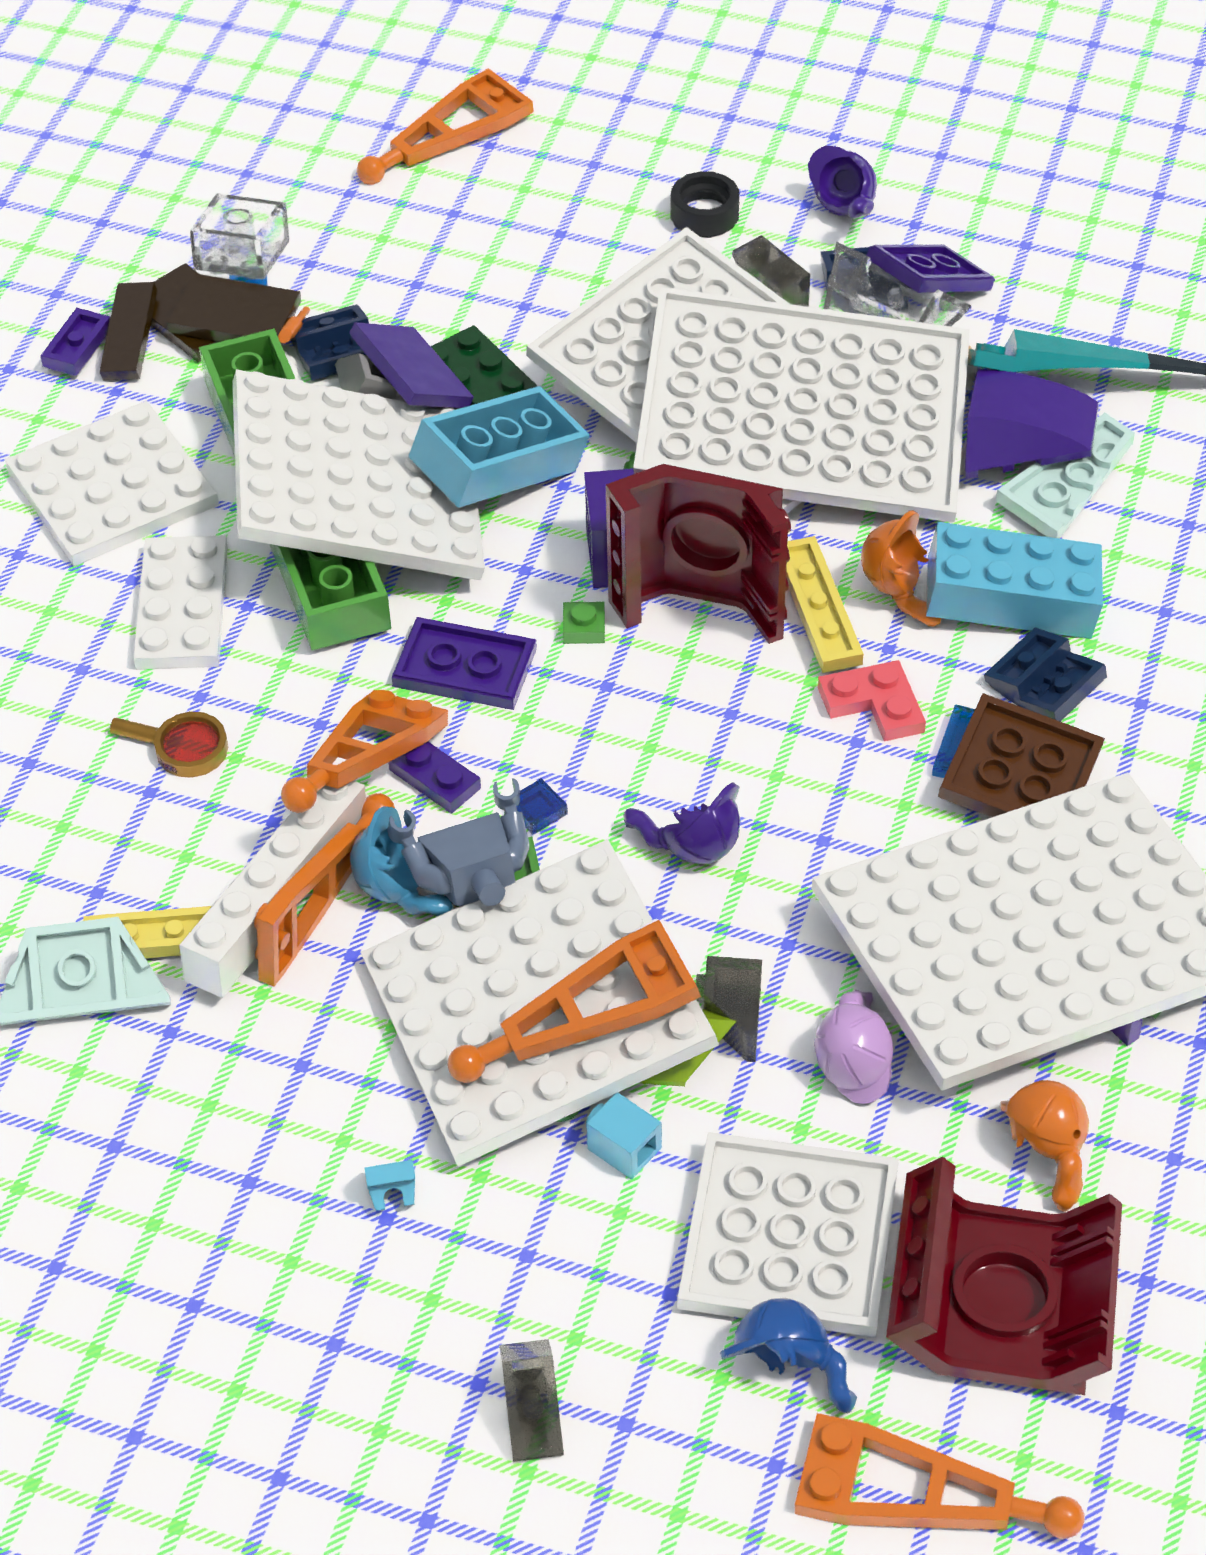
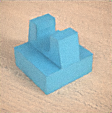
M413 1159L364 1167L367 1188L376 1211L385 1209L384 1195L389 1189H398L402 1193L404 1206L414 1205L416 1178Z

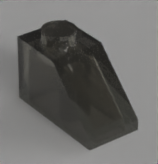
M707 956L706 973L696 975V985L701 996L696 1000L704 1002V1010L736 1020V1023L722 1039L746 1062H756L763 959Z
M542 1339L499 1345L513 1462L564 1456L554 1360L550 1340Z

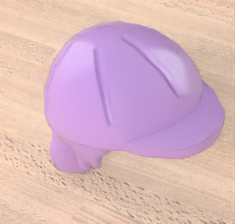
M856 989L853 992L843 994L839 1000V1005L824 1017L816 1031L814 1048L818 1065L826 1078L837 1087L840 1093L854 1103L866 1104L876 1101L888 1091L892 1076L893 1042L892 1032H889L885 1021L878 1013L870 1009L873 1001L872 992H861Z

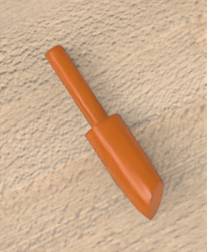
M308 306L303 307L297 316L290 317L282 327L278 335L281 343H287L300 331L303 326L302 321L310 312Z

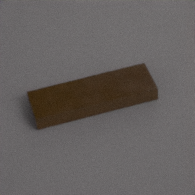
M154 282L117 284L99 371L103 381L140 379L158 291Z

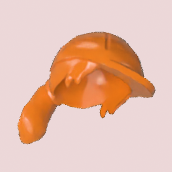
M910 510L900 519L885 522L869 533L862 546L861 564L864 574L871 584L879 591L891 595L897 607L903 613L921 621L928 627H933L940 624L942 618L926 616L927 602L917 598L913 591L919 578L918 561L924 563L928 562L929 559L924 557L927 554V550L922 547L916 537L919 514Z
M1036 1081L1022 1087L1009 1100L1000 1101L999 1108L1010 1118L1009 1124L1012 1139L1014 1141L1017 1140L1016 1147H1021L1025 1138L1036 1152L1054 1159L1058 1164L1055 1185L1052 1190V1200L1060 1211L1066 1212L1078 1202L1083 1188L1080 1150L1089 1132V1117L1084 1102L1073 1089L1057 1081Z

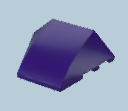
M977 369L967 421L966 479L977 478L978 471L1002 467L1003 473L1014 471L1015 464L1034 460L1043 466L1091 457L1099 403L1087 394L1058 382L1017 372Z

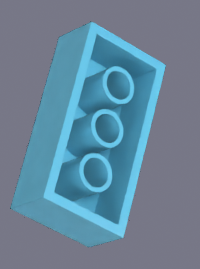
M537 386L422 419L408 457L459 508L575 472L590 434L541 386Z
M937 522L928 553L926 616L1030 631L1036 627L1053 634L1092 639L1103 607L1102 544Z

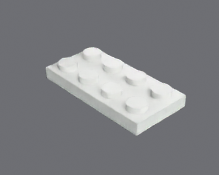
M226 535L145 538L133 656L135 670L219 667L228 552Z

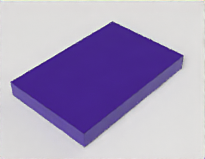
M945 244L870 246L866 255L868 260L918 293L991 291L996 280L994 276Z
M354 323L349 334L408 405L448 408L470 406L474 396L414 327Z
M416 617L392 674V687L514 710L537 651V639Z

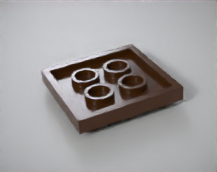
M982 693L940 786L938 797L986 816L995 817L1085 787L1099 757L1105 738Z

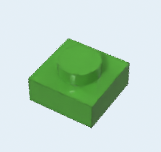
M605 601L563 602V644L605 643Z

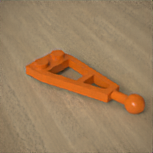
M487 68L459 84L390 141L391 150L380 157L371 155L363 157L357 164V176L365 184H377L384 178L385 170L401 161L411 166L513 125L534 112L533 101L491 69ZM467 100H470L489 115L454 130L443 122L445 118ZM428 132L434 136V138L412 146Z
M373 690L350 708L308 762L307 778L294 777L284 784L281 790V800L284 806L295 813L306 812L314 806L317 792L324 786L338 789L423 745L448 726V710L432 706L430 702L425 700H410L398 697L388 690ZM363 725L395 733V735L376 745L352 739ZM338 757L346 759L338 765H333Z
M374 793L367 796L362 808L361 818L356 825L348 822L277 892L269 904L264 903L259 908L254 920L258 940L255 958L258 960L259 981L275 987L288 970L352 873L350 853L357 837L370 825L374 813L383 806L395 808L393 801L387 795ZM313 889L312 896L297 917V904Z
M657 920L618 939L500 1023L505 1033L504 1035L478 1048L472 1045L456 1047L448 1057V1070L457 1081L470 1083L481 1077L486 1064L513 1051L518 1061H522L660 1018L701 996L697 985L660 920ZM627 961L647 998L583 1018L573 998ZM560 1007L569 1022L525 1037L522 1036V1034Z
M816 1413L795 1501L796 1515L854 1526L1007 1530L1009 1517L1044 1524V1527L1052 1536L1060 1539H1069L1081 1531L1085 1521L1081 1505L1071 1497L1057 1496L1047 1503L1014 1496L1015 1483L868 1423ZM866 1447L931 1473L925 1503L851 1502L863 1448ZM947 1480L996 1499L995 1506L942 1505Z

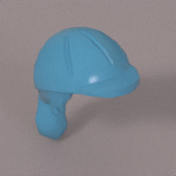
M387 806L379 808L374 813L370 825L357 837L350 853L351 870L358 886L367 895L385 903H397L398 906H402L407 913L412 915L427 913L438 917L451 911L453 906L446 896L440 894L419 895V885L415 882L401 853V850L404 849L403 845L393 842L388 837L387 830L390 816L394 819L396 826L402 828L398 811L393 807Z

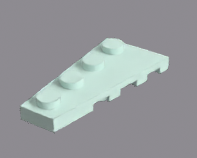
M1103 413L1097 418L1091 457L1043 466L1035 462L997 489L996 502L1046 537L1060 539L1133 445L1135 432L1107 413Z

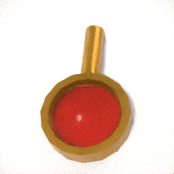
M189 711L176 714L164 721L159 728L114 717L110 724L111 734L154 744L158 763L166 772L177 777L193 778L210 773L217 769L226 759L229 748L224 725L216 717L205 712Z

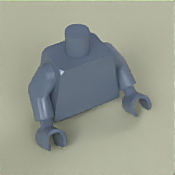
M512 778L514 792L509 796L501 795L498 792L497 781L494 782V802L498 808L504 810V815L501 817L498 812L419 836L417 837L418 842H416L414 838L416 817L412 811L404 810L403 819L407 828L396 826L394 819L390 816L387 830L388 837L393 842L403 845L404 849L401 850V853L415 882L421 888L445 895L455 906H464L479 900L484 905L493 906L503 900L505 887L516 882L514 872L522 869L529 851V840L523 813L517 811V806L520 802V786L515 778Z

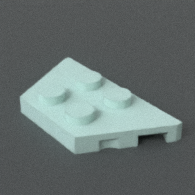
M119 917L29 927L25 929L18 947V956L15 963L11 965L4 982L6 986L0 999V1026L172 1005L170 995Z

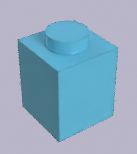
M620 1093L614 1094L605 1104L600 1103L594 1107L586 1120L587 1149L631 1180L662 1149V1122Z

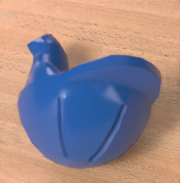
M775 1298L755 1305L740 1321L735 1331L734 1344L719 1352L722 1360L747 1353H755L759 1359L767 1364L771 1372L778 1367L779 1375L784 1373V1363L786 1361L791 1363L792 1367L794 1365L800 1368L818 1367L821 1371L825 1370L829 1399L840 1412L850 1413L856 1404L857 1396L849 1389L847 1384L846 1360L841 1353L833 1349V1345L829 1344L826 1329L816 1314L806 1305L796 1300Z

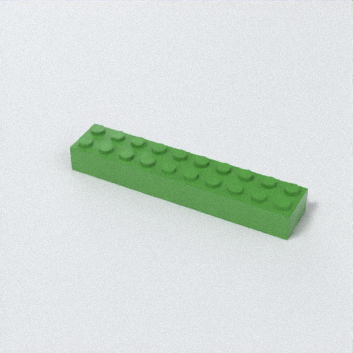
M275 329L199 347L204 381L234 457L232 382L236 369L247 372H260L268 376L289 380L296 379ZM269 544L311 651L391 629L388 594L374 562Z

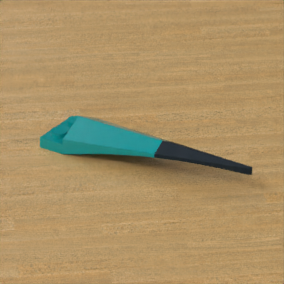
M1018 329L1012 331L1005 346L976 343L975 349L968 350L967 365L1008 372L1069 368H1130L1206 375V363Z

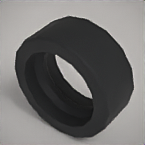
M698 171L686 174L678 179L671 188L670 218L674 226L680 231L687 227L699 237L722 235L733 229L739 220L740 190L735 181L724 174L714 171ZM699 199H711L723 205L712 209H698L687 204Z

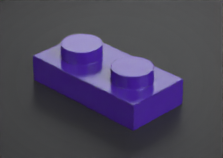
M76 307L40 355L42 367L77 376L107 336L111 317Z
M429 741L388 762L389 770L451 814L481 789V778Z

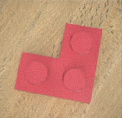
M899 660L818 677V690L830 719L871 710L884 742L925 733V718Z

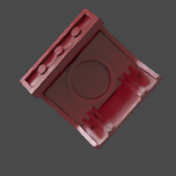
M661 464L606 484L608 602L625 627L628 629L642 623V602L661 595L674 594L738 607L747 613L768 644L784 639V620L787 619L785 592L789 589L786 566L787 562L790 561L787 542L788 533L791 531V522L788 514L782 508L783 488L667 464Z
M943 1156L906 1173L886 1338L937 1375L1085 1396L1086 1380L1112 1371L1123 1203L1109 1193L1068 1212L1050 1214L971 1202L953 1191L956 1166Z

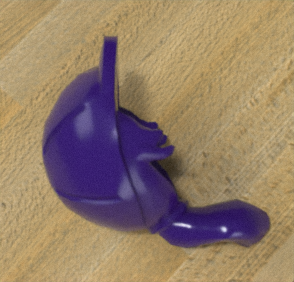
M830 145L818 148L810 157L807 166L809 178L814 186L819 202L824 208L837 216H849L852 220L868 216L874 208L873 201L877 192V178L873 167L865 158L853 151Z
M735 782L729 783L710 806L702 803L701 810L697 806H694V811L682 808L681 814L674 810L673 815L679 823L659 828L644 811L635 808H628L624 811V823L627 828L637 829L647 845L655 849L670 850L676 857L689 863L710 864L726 856L739 838L741 818L736 799L740 787Z

